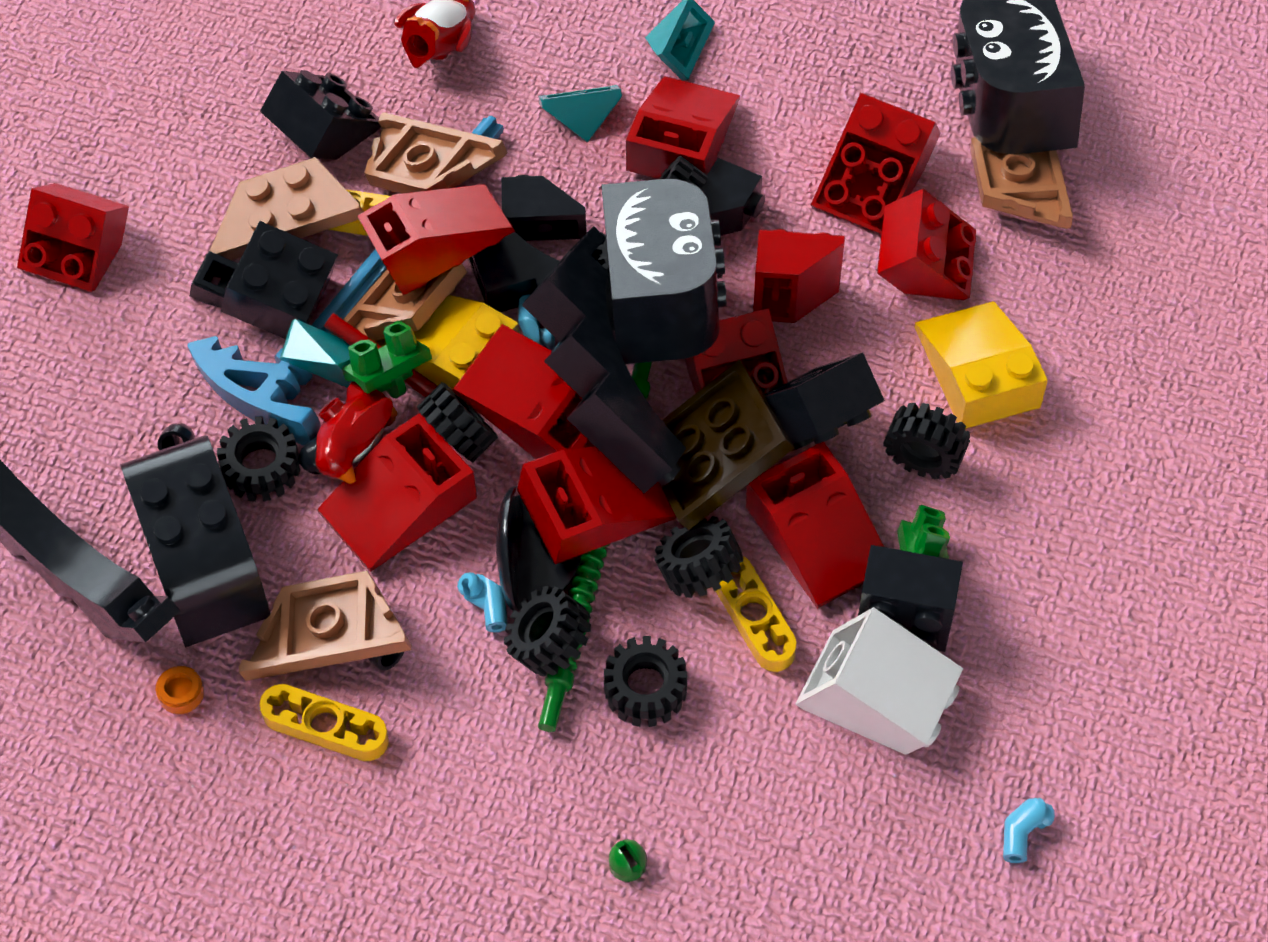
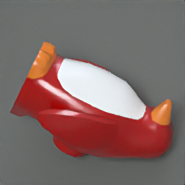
M431 0L428 3L411 4L400 12L394 25L397 28H403L401 36L402 45L414 68L421 67L430 59H446L449 53L455 50L461 53L468 47L472 35L471 21L476 12L473 0Z
M353 381L347 388L345 404L339 398H335L322 409L319 416L323 423L317 433L315 458L319 472L327 477L338 478L349 484L356 481L352 465L362 461L382 438L384 428L393 424L396 419L397 411L390 398H387L378 390L367 394Z

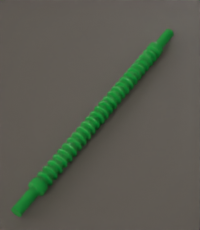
M652 362L634 363L631 374L645 399L648 398L650 392V383L647 380ZM610 544L582 554L576 577L571 581L574 588L568 591V595L583 605L589 614L592 612L590 603L595 601L593 592L598 589L596 581L601 578L599 570L604 567L602 559L607 556L605 548ZM573 656L568 659L570 662L568 668L564 670L559 666L558 674L552 676L547 673L545 677V685L548 689L538 723V728L542 731H556L565 693L572 689L575 679L573 671L577 669V663L574 660L577 659Z

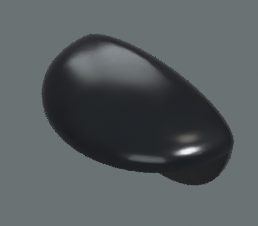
M518 486L511 487L503 497L496 532V556L500 585L505 601L512 611H521L523 607L519 603L524 598L529 601L532 600L531 592L536 589L542 593L543 587L550 586L554 588L555 586L564 591L576 575L582 557L581 554L558 564L554 563L517 491Z

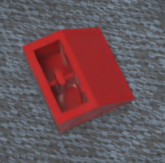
M57 183L31 188L17 268L90 292L95 291L122 246L129 206Z
M924 188L885 206L877 274L904 294L963 301L969 299L973 276L976 229Z
M783 229L759 230L753 312L769 308L772 322L796 323L837 294L840 288L845 236L831 235L824 232L815 234L789 232Z

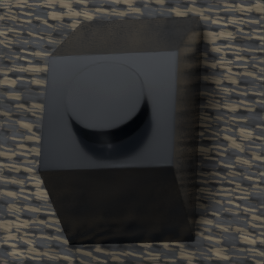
M718 158L708 172L706 182L701 189L708 200L710 219H719L720 235L722 236L742 231L751 217L756 218L763 208L765 195L761 194V175Z
M518 175L516 177H501L502 212L513 227L514 232L525 241L581 239L587 233L585 207L544 176Z

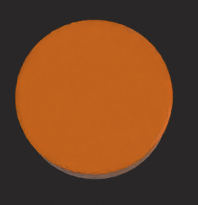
M171 667L164 671L156 682L155 690L161 706L170 713L185 714L191 712L203 700V683L199 674L190 667Z

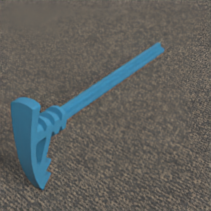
M489 115L487 118H483L472 133L498 139L503 133L504 127L497 123L495 117ZM374 249L311 326L331 334L332 332L324 327L328 318L335 313L344 319L387 268L376 249ZM217 336L188 343L187 346L203 378L226 403L255 421V417L262 416L266 425L270 418L276 419L279 427L285 424L289 428L290 434L293 433L296 443L303 446L317 437L321 424L312 408L290 405L287 399L293 400L301 392L299 385H306L313 375L311 372L280 360L283 348L274 356L276 363L244 361L237 345L222 349ZM239 385L254 387L258 389L255 391H249Z

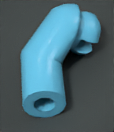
M530 294L522 296L519 299L518 323L523 335L553 350L555 348V337L546 328L540 329L539 321L522 306Z
M472 572L463 574L457 585L459 593L467 601L484 610L487 631L494 633L504 631L508 620L506 602L501 586L480 574Z
M1041 798L1027 799L1006 817L1003 859L1010 863H1023L1027 861L1028 834L1036 827L1044 829L1053 823L1055 811L1052 805L1045 803Z

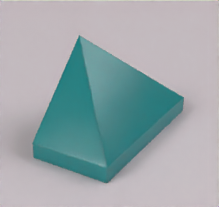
M682 0L645 39L655 54L682 81L689 79L715 21L694 0Z
M613 85L541 95L538 98L539 104L544 110L588 142L621 99L622 92L619 86Z
M292 320L280 360L346 388L353 382L345 380L342 368L350 364L348 350L350 345L339 337L300 320Z

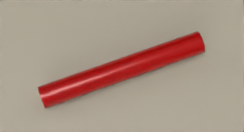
M335 313L328 318L324 325L326 329L350 346L360 340L369 339L377 344L378 349L382 347ZM412 369L413 376L404 380V382L426 398L438 385L415 369Z

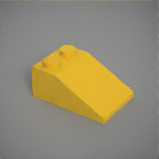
M449 295L431 315L430 320L420 330L414 331L416 340L429 347L432 356L431 360L414 369L436 385L444 382L453 389L499 326L503 324L519 333V323L485 303ZM385 338L375 341L382 347L386 345Z
M994 301L915 322L914 328L952 413L957 417V423L963 422L966 428L1041 408L1048 379L1032 345Z

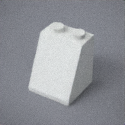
M873 607L832 631L795 705L809 713L906 755L922 747L927 748L935 741L941 730V724L938 721L944 709L948 708L958 695L959 686L956 683L964 668Z

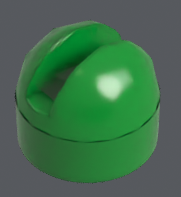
M625 839L617 842L609 853V869L613 876L621 881L630 882L639 879L644 874L647 867V855L644 848L634 840ZM628 850L637 865L631 868L622 851Z

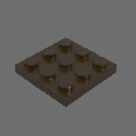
M740 359L662 420L668 429L683 443L686 450L677 462L681 467L680 471L664 487L661 486L678 522L687 530H690L795 449L749 368Z

